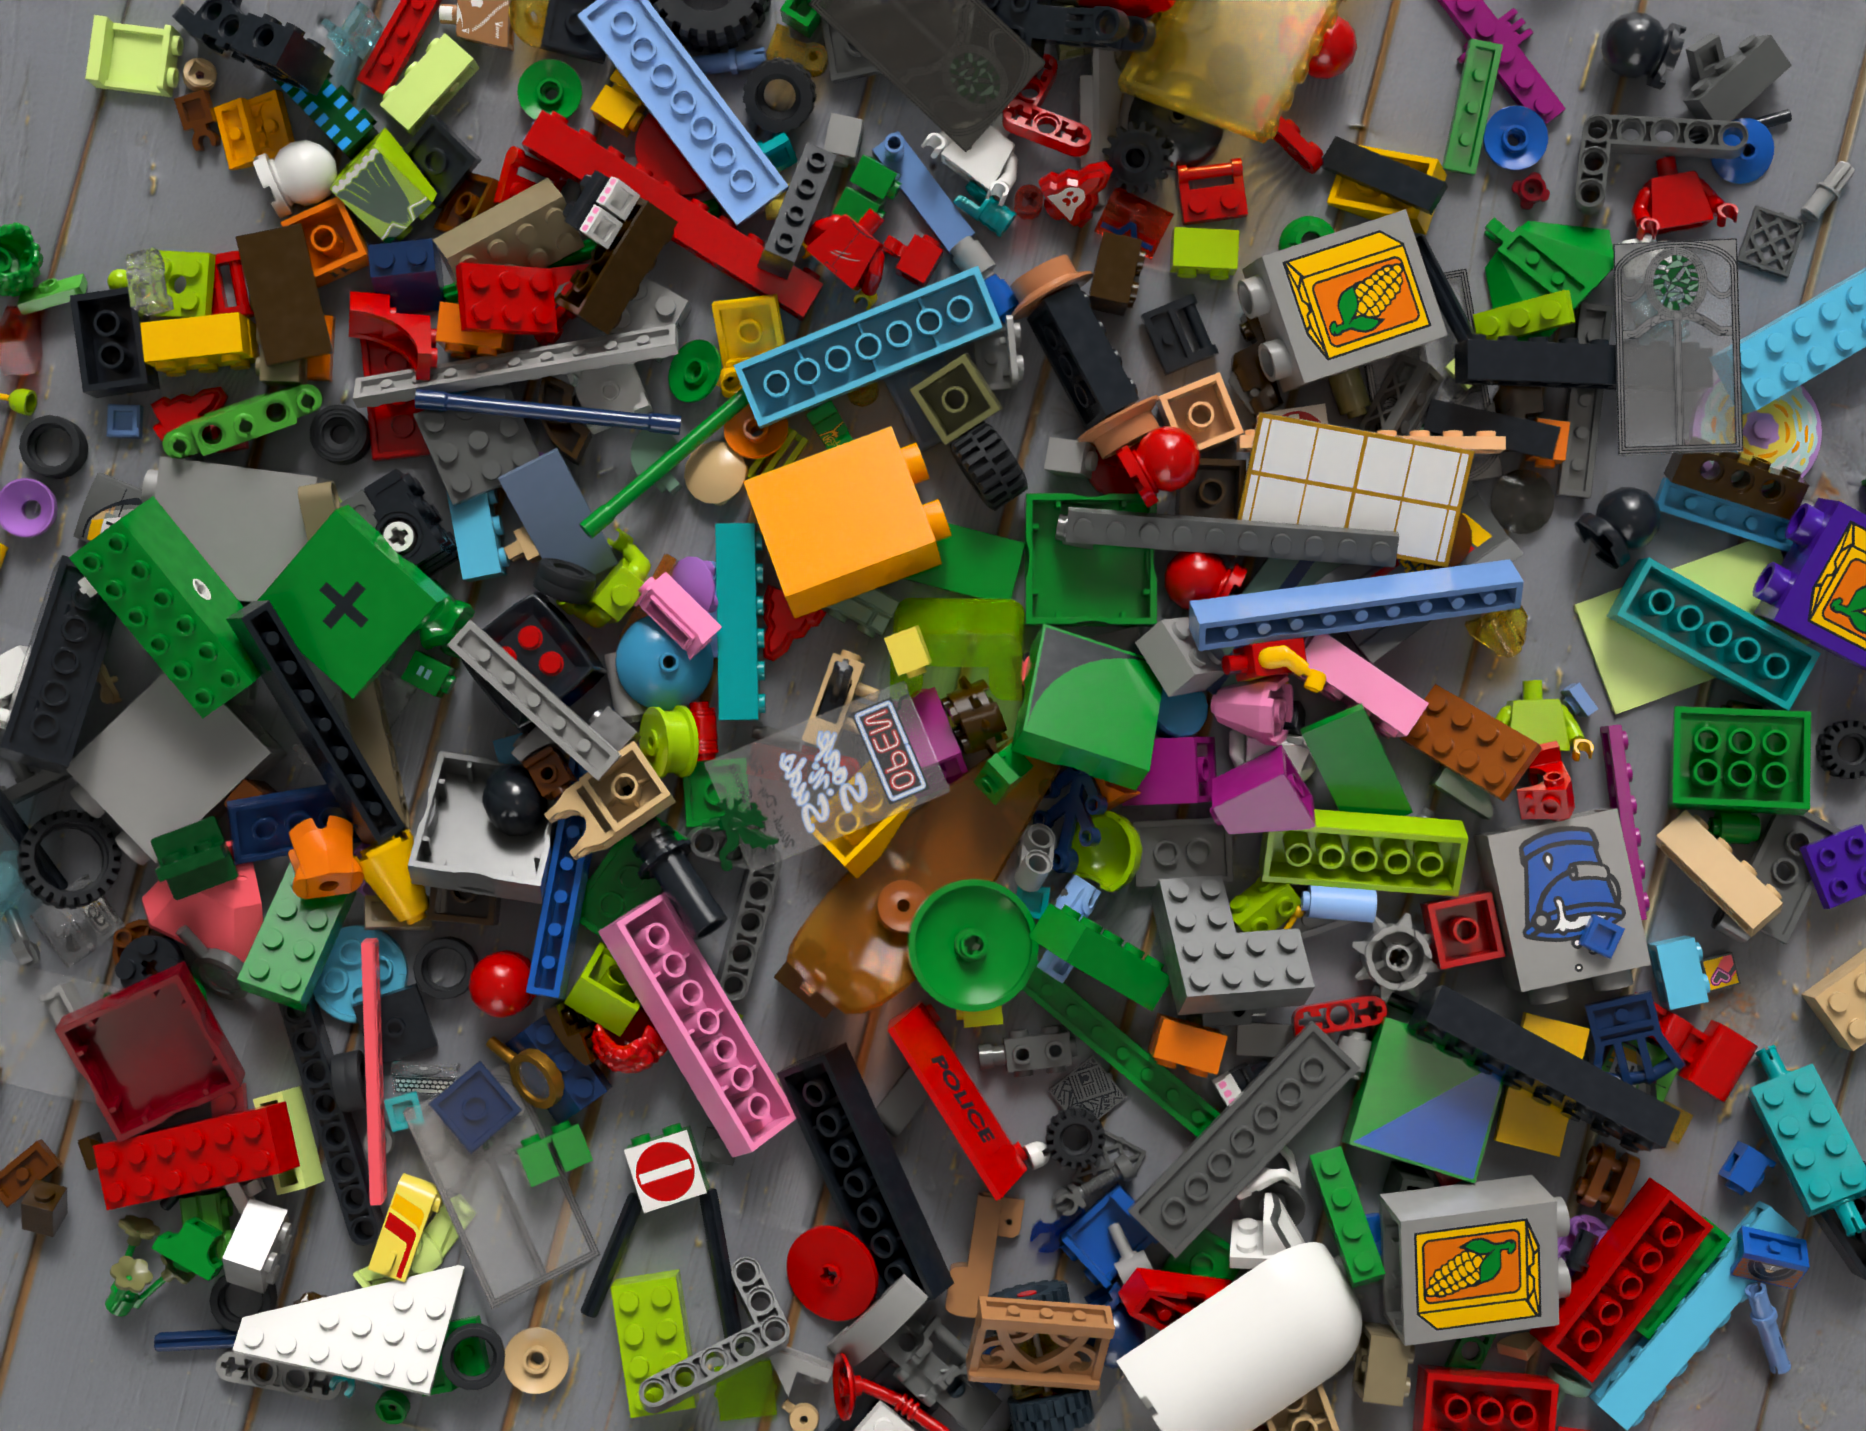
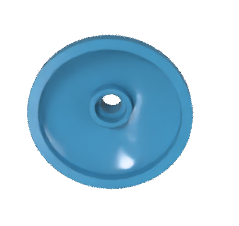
M647 615L633 623L623 634L616 651V672L623 689L637 703L648 708L660 707L663 711L673 710L677 705L686 706L703 693L713 671V652L709 643L689 660L686 650H683ZM668 655L674 660L673 666L670 668H666L663 665V659Z

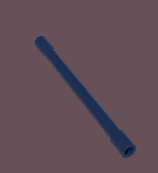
M416 389L415 409L451 410L680 435L681 416L643 414L449 394L444 391Z

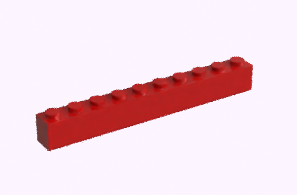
M544 110L540 112L522 142L526 152L580 184L584 175H592L595 170L609 178L612 176L620 179L641 195L640 198L649 201L678 222L674 228L672 242L760 296L777 294L779 308L800 321L804 320L823 288V283L819 281L821 277L816 272L807 267L801 270L793 265L786 280L758 268L757 265L765 244L761 238L752 233H748L747 236L736 230L737 227L732 220L722 215L718 219L708 212L710 208L703 202L695 198L689 201L681 196L680 193L682 191L668 181H664L663 184L652 178L653 172L645 166L637 163L634 167L624 160L626 156L612 146H608L605 149L597 144V138L590 132L582 128L579 132L568 126L569 121L555 111H552L551 114Z

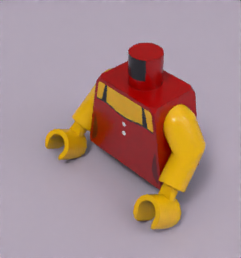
M1304 638L1249 644L1233 649V655H1225L1222 658L1223 672L1226 675L1235 674L1238 682L1296 674L1298 677L1304 675L1307 678L1303 687L1314 693L1321 692L1326 682V675L1323 672L1308 667L1309 663L1306 659Z

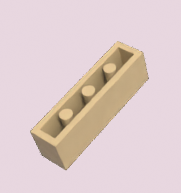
M1685 810L1656 835V845L1750 937H1753L1781 912L1783 905L1781 901L1782 896L1772 885H1764L1756 877V870L1745 860L1740 862L1731 854L1733 849L1721 837L1716 839L1708 832L1709 827L1700 816L1696 814L1692 816Z

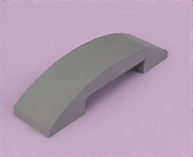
M903 1274L883 1293L874 1305L852 1325L846 1326L827 1344V1347L835 1355L844 1353L853 1368L887 1341L921 1307L928 1296Z

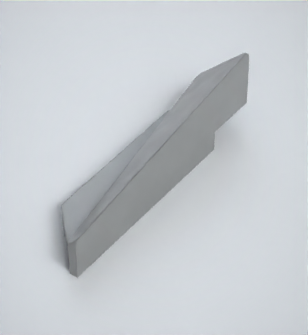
M1091 48V75H1080L1078 122L1087 126L1092 134L1090 150L1085 155L1079 157V170L1088 164L1109 160V155L1104 154L1102 149L1112 146L1107 140L1108 136H1116L1127 62L1126 52ZM1109 180L1106 187L1098 193L1099 202L1096 206H1104L1106 204Z

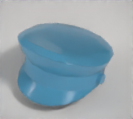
M1162 688L1155 734L1162 738L1188 737L1198 732L1208 714V704L1204 693L1200 691L1168 697L1164 688Z

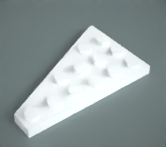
M456 1265L407 1277L406 1282L394 1280L243 1317L232 1351L237 1354L430 1396L465 1267Z

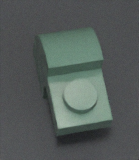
M642 430L636 436L631 447V462L636 474L639 476L677 444L678 441L671 434L651 433L647 430ZM670 472L654 484L661 493L668 490L673 496L683 488Z

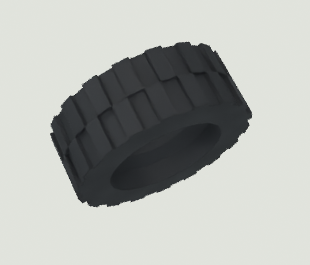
M775 57L772 60L763 61L749 74L747 82L743 87L744 95L742 97L743 103L746 105L747 115L749 114L752 121L760 125L761 129L773 131L772 133L783 131L787 133L791 132L794 128L797 129L808 119L815 107L814 103L817 94H815V82L811 79L812 75L803 68L802 64L796 63L790 58L781 59V57ZM783 79L793 86L796 97L790 109L775 111L765 102L764 90L772 80Z

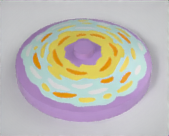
M1720 379L1713 383V388L1705 390L1698 399L1690 418L1689 441L1691 437H1697L1710 444L1736 443L1735 409ZM1800 385L1759 410L1742 415L1743 450H1736L1741 453V458L1751 460L1753 456L1769 461L1771 463L1770 467L1779 470L1783 466H1787L1802 473L1801 478L1808 473L1820 450L1822 426L1814 400L1806 389ZM1714 461L1705 462L1700 469L1702 473L1708 472L1713 467ZM1744 471L1735 472L1731 482L1739 481L1743 477ZM1774 480L1764 483L1761 492L1769 491L1774 485Z

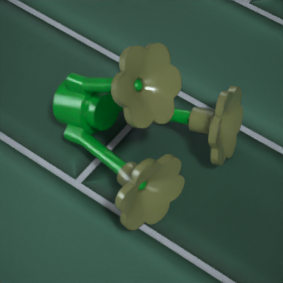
M126 1215L125 1219L119 1220L118 1226L129 1235L127 1240L129 1245L125 1256L121 1257L118 1263L112 1265L110 1269V1275L115 1281L110 1287L111 1293L105 1301V1306L113 1315L123 1317L127 1316L132 1308L139 1309L144 1301L165 1282H171L176 1278L180 1283L187 1284L196 1277V1274L192 1271L187 1273L177 1269L171 1259L161 1255V1261L165 1265V1270L161 1272V1277L141 1295H138V1293L143 1291L145 1285L151 1283L153 1274L147 1270L148 1263L145 1260H134L132 1258L136 1246L140 1245L142 1238L151 1240L154 1236L159 1235L161 1229L148 1218Z

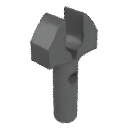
M16 908L7 909L4 915L15 943L10 945L13 954L22 966L26 964L27 967H30L40 962L38 946L29 941L18 910Z

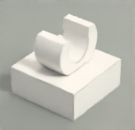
M257 1178L248 1184L246 1181L225 1185L240 1214L244 1212L250 1198L255 1199L254 1195L267 1188L262 1178Z

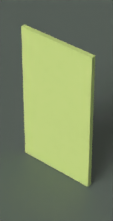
M1749 540L1671 569L1805 645L1810 643L1754 614L1761 601L1753 597L1754 585L1763 569L1769 563L1782 564L1784 559L1780 549ZM1622 587L1573 605L1614 715L1716 678L1608 618L1607 614Z

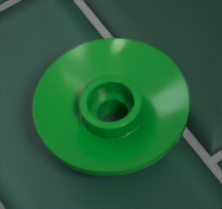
M555 59L540 60L530 65L520 77L517 89L519 103L525 113L534 120L537 119L542 110L549 114L555 111L568 119L576 112L581 103L582 84L577 73L568 64ZM550 90L557 91V97L553 100L546 98V94Z
M697 339L686 343L679 349L678 354L674 356L668 375L670 389L677 399L686 403H695L711 393L718 382L721 372V357L717 348L706 340Z

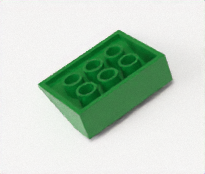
M1674 706L1668 778V809L1804 815L1810 810L1811 711Z

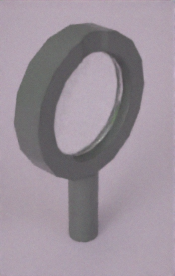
M187 925L177 930L176 934L197 956L191 968L194 977L201 982L205 989L218 997L228 1000L244 998L248 992L243 991L237 981L244 965L240 959L227 951L207 948Z

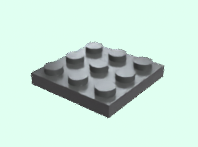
M508 384L477 388L462 394L515 400ZM423 410L413 414L453 506L501 487L502 485L498 477L539 457V453L523 418L451 410Z

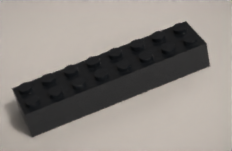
M1444 985L1422 993L1407 1025L1408 1028L1416 1031L1414 1036L1430 1044L1435 1041L1445 1047L1443 1051L1457 1059L1465 1057L1474 1062L1473 1067L1478 1071L1491 1075L1492 1072L1503 1078L1502 1083L1519 1091L1521 1088L1532 1093L1531 1098L1536 1102L1546 1106L1555 1105L1562 1109L1561 1114L1566 1118L1579 1122L1580 1119L1591 1125L1590 1130L1603 1137L1611 1135L1620 1140L1619 1145L1634 1153L1644 1150L1651 1152L1653 1149L1666 1148L1681 1113L1679 1110Z
M842 1043L801 1059L776 1073L846 1230L855 1235L867 1247L875 1261L878 1272L877 1299L879 1300L883 1293L903 1274L928 1296L925 1302L937 1298L952 1286L954 1281L847 1043Z

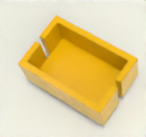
M239 312L140 323L144 362L155 367L157 371L166 373V376L169 377L184 376L187 370L198 369L199 373L218 372V367L230 366L233 370L251 368L250 364L255 363L256 358L260 357L259 344L256 338L257 324Z

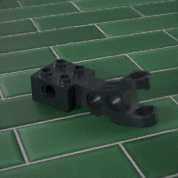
M206 0L195 15L193 10L182 3L172 15L193 37L201 40L211 50L223 54L224 50L232 51L231 57L242 63L247 59L254 67L262 70L271 78L317 96L335 62L323 53L325 50L324 46L310 38L306 40L303 37L305 32L299 27L288 22L285 26H282L279 20L265 13L263 17L251 13L246 15L240 8L242 0Z
M981 0L1042 59L1044 57L1045 44L1141 53L1149 50L1156 39V28L1150 20L1138 16H1127L1123 11L1109 6L1073 8L1051 6L1052 0ZM975 7L970 44L979 45L989 50V34L999 27L978 7ZM1138 26H1142L1144 30L1143 38L1138 43H1134L1133 32ZM998 34L995 37L997 56L1023 59L1021 48L1007 35Z

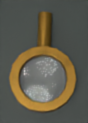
M495 1036L487 1041L486 1047L510 1065V1075L513 1084L519 1094L529 1104L536 1108L547 1109L562 1099L565 1086L562 1074L556 1064L545 1053L538 1049L528 1048L517 1055Z

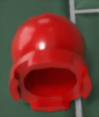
M1320 13L1309 17L1301 25L1296 16L1282 17L1283 24H1279L1278 43L1279 55L1286 54L1288 69H1282V74L1287 84L1300 83L1303 80L1304 73L1313 78L1329 79L1342 74L1353 63L1357 50L1355 30L1345 19L1336 14Z
M1163 426L1150 431L1141 439L1137 450H1132V452L1128 445L1116 451L1130 478L1137 475L1138 478L1133 480V483L1147 508L1159 502L1155 495L1159 493V490L1171 492L1185 487L1195 478L1200 466V451L1197 442L1187 432L1177 427Z
M1181 551L1167 564L1164 586L1173 602L1182 609L1189 610L1190 601L1229 596L1230 593L1233 594L1237 586H1241L1248 569L1235 563L1232 570L1231 568L1226 569L1222 558L1214 553Z
M503 950L487 955L477 962L470 974L468 986L471 999L477 1008L489 1016L505 1018L516 1015L530 1006L537 997V995L526 993L531 960L520 951Z

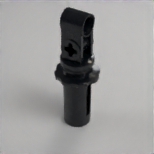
M629 785L623 788L625 793L623 796L630 795L635 786L632 789ZM656 817L646 822L645 827H639L630 833L636 841L632 852L643 862L637 873L641 880L651 878L657 880L694 940H699L712 934L727 921L728 918L724 911L716 903L687 859L688 854L691 852L690 844H692L689 839L677 841L673 828L670 825L661 826Z

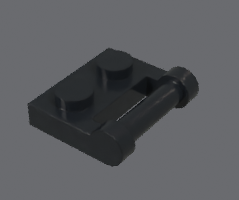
M1189 294L1141 314L1142 322L1165 376L1219 354L1216 344L1211 343L1196 308L1198 302L1194 294ZM1184 310L1200 350L1192 352L1176 312Z

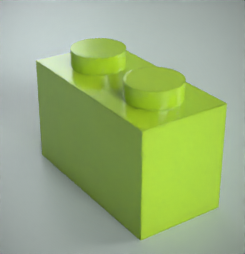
M1174 227L1171 234L1170 272L1177 273V276L1180 278H1195L1197 274H1210V279L1226 280L1229 279V275L1234 276L1238 269L1239 230Z

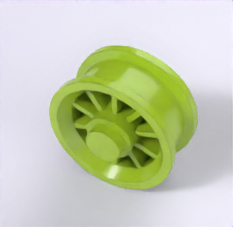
M677 705L670 711H663L660 707H649L644 712L640 724L639 735L641 739L639 740L641 752L660 779L664 778L667 773H674L678 777L690 776L696 767L699 751L698 731L691 711L684 705Z

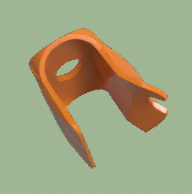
M330 815L327 826L319 829L313 819L308 818L288 832L294 848L288 852V857L295 871L292 889L298 897L312 899L348 894L360 887L364 874L359 863L353 858V824L344 818Z

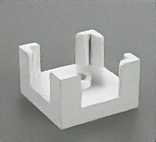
M623 363L606 366L601 369H588L567 374L570 384L575 387L581 407L643 414L653 411L635 363ZM586 424L593 435L611 428L608 426Z

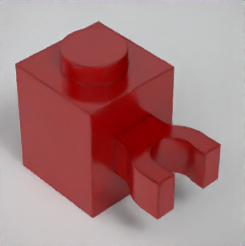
M914 234L908 246L888 235L883 244V252L899 259L895 267L896 274L921 289L926 287L943 257V249L939 248L941 244L925 234L923 237Z

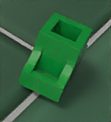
M1012 742L998 754H994L987 760L973 781L995 806L1025 779L1034 767L1023 754L1011 751Z
M194 1216L184 1223L179 1233L167 1231L158 1236L152 1249L171 1259L177 1269L187 1273L192 1271L210 1281L219 1275L223 1268V1262L217 1254V1244L224 1232Z

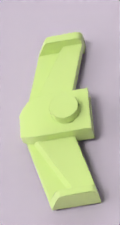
M458 1194L450 1200L465 1230L477 1213L464 1197ZM444 1204L439 1213L434 1216L426 1229H424L408 1277L431 1272L443 1263V1258L459 1238ZM369 1265L353 1273L354 1278L363 1288L397 1280L368 1270Z

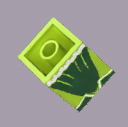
M386 128L377 134L340 171L329 188L385 243H391L395 238L399 241L403 240L413 229L410 224L417 217L423 220L433 211L435 206L432 203L437 195L434 188Z

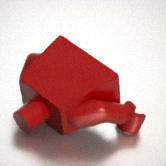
M1675 156L1664 157L1655 161L1658 177L1650 179L1643 185V188L1638 191L1631 209V215L1638 229L1636 234L1638 240H1643L1647 233L1652 235L1653 240H1656L1657 235L1704 227L1714 220L1713 215L1717 217L1716 223L1719 227H1725L1726 217L1731 218L1734 223L1737 222L1738 207L1732 203H1725L1703 178H1699L1696 171L1678 173Z

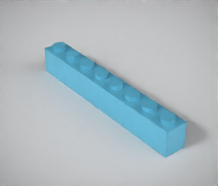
M1761 1201L1755 1204L1729 1234L1731 1238L1729 1243L1665 1321L1654 1331L1655 1333L1648 1340L1642 1335L1589 1396L1625 1430L1628 1431L1631 1426L1634 1427L1643 1420L1648 1406L1663 1397L1668 1383L1687 1369L1688 1360L1695 1352H1700L1707 1346L1710 1341L1709 1336L1714 1330L1728 1322L1733 1308L1738 1303L1748 1299L1745 1294V1288L1757 1281L1730 1274V1267L1739 1255L1737 1232L1740 1227L1746 1226L1790 1237H1796L1799 1234V1231L1771 1206Z

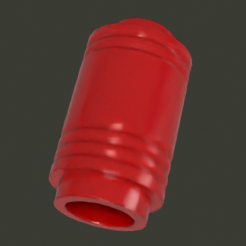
M708 701L690 703L689 710L695 719L698 731L699 751L697 761L716 760V753H719L716 708H709Z

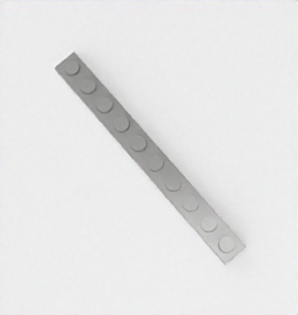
M671 324L497 354V357L484 356L437 364V368H430V381L416 380L414 369L360 377L355 380L353 400L357 409L378 407L382 404L411 401L415 399L416 389L444 391L447 393L464 390L472 391L482 387L502 386L511 382L537 380L541 377L559 374L567 375L576 371L601 369L617 364H632L641 360L666 358L670 355L678 354V332L676 325Z

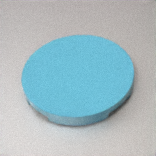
M364 925L341 928L313 991L316 1002L332 1017L348 1023H358L353 1004L363 1001L361 942L365 938H377L379 940L381 995L407 986L408 965L405 954L396 940L383 930H364Z

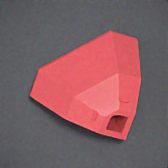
M226 841V844L233 859L231 841ZM253 862L235 865L239 873L236 879L180 900L173 898L166 880L162 882L158 880L142 897V904L149 927L185 944L176 932L180 927L187 925L207 948L227 951L244 963L263 923L262 902Z

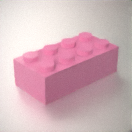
M1330 635L1309 636L1304 640L1306 659L1309 663L1308 667L1321 671L1326 675V682L1323 690L1319 692L1332 702L1336 700L1342 701L1348 706L1345 710L1362 703L1370 721L1375 724L1373 726L1375 731L1387 739L1390 737H1404L1409 734L1428 706V702ZM1293 674L1295 677H1297L1299 680L1305 683L1307 678L1306 676L1301 675L1300 677H1298L1296 674Z

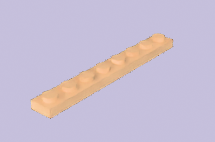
M1256 429L1245 430V435H1239L1237 438V452L1252 451ZM1395 430L1377 431V434L1475 451L1474 454H1500L1506 450V436H1496V431H1477L1476 436H1463V431L1458 430L1443 431V436H1430V431L1427 430L1410 431V436H1397V431Z

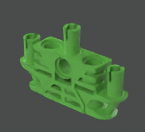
M310 384L287 387L268 394L267 392L206 413L203 417L188 421L180 427L173 429L163 438V449L168 456L177 459L199 452L203 456L215 453L296 424L297 418L319 409L322 404V394L317 387ZM280 403L283 406V410L279 416L272 418L266 415V409L270 404ZM214 425L220 428L219 436L211 440L203 437L202 431L204 428Z

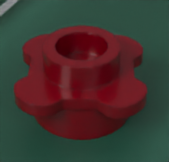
M1531 172L1522 181L1516 180L1511 187L1512 192L1518 195L1521 201L1520 207L1524 210H1530L1539 201H1547L1550 196V191L1546 189L1544 180L1537 172ZM1529 188L1533 189L1534 192L1532 194L1528 192Z

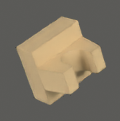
M523 526L513 531L517 541L504 547L509 560L514 562L523 557H526L527 561L531 563L541 560L542 558L525 527Z

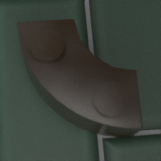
M552 376L543 377L539 388L538 403L574 406L577 395L575 387ZM542 420L545 431L554 447L558 448L565 458L579 466L591 441V431L579 423Z

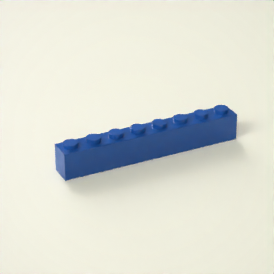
M570 756L569 767L576 780L579 781V778L588 771ZM571 816L558 820L526 993L562 1000L566 998L592 853H589L575 860L569 852L585 833L586 821L581 816Z

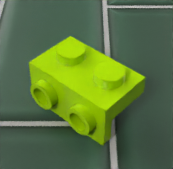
M1260 876L1243 893L1235 896L1229 905L1234 923L1243 932L1276 930L1285 923L1296 911L1297 906H1300L1301 899L1289 883L1262 882Z

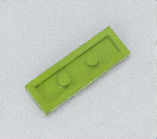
M1562 290L1473 314L1476 334L1487 335V340H1497V337L1507 335L1519 338L1575 323L1569 290Z

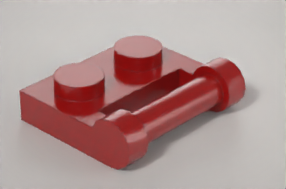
M512 146L506 153L493 203L500 204L537 184L517 175L519 167L549 178L560 193L568 177L546 163L525 155L524 150Z
M1241 158L1230 159L1228 163L1187 168L1186 165L1176 166L1183 225L1247 217L1248 209ZM1229 175L1232 178V184L1189 189V181Z
M239 251L215 254L211 315L239 312L247 318L253 317L254 312L250 307ZM229 265L237 306L228 307L221 266Z

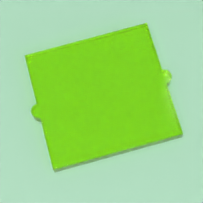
M770 1359L762 1360L716 1384L714 1397L718 1398L720 1421L777 1415L775 1397L777 1384L773 1380ZM724 1365L714 1366V1372L721 1370Z

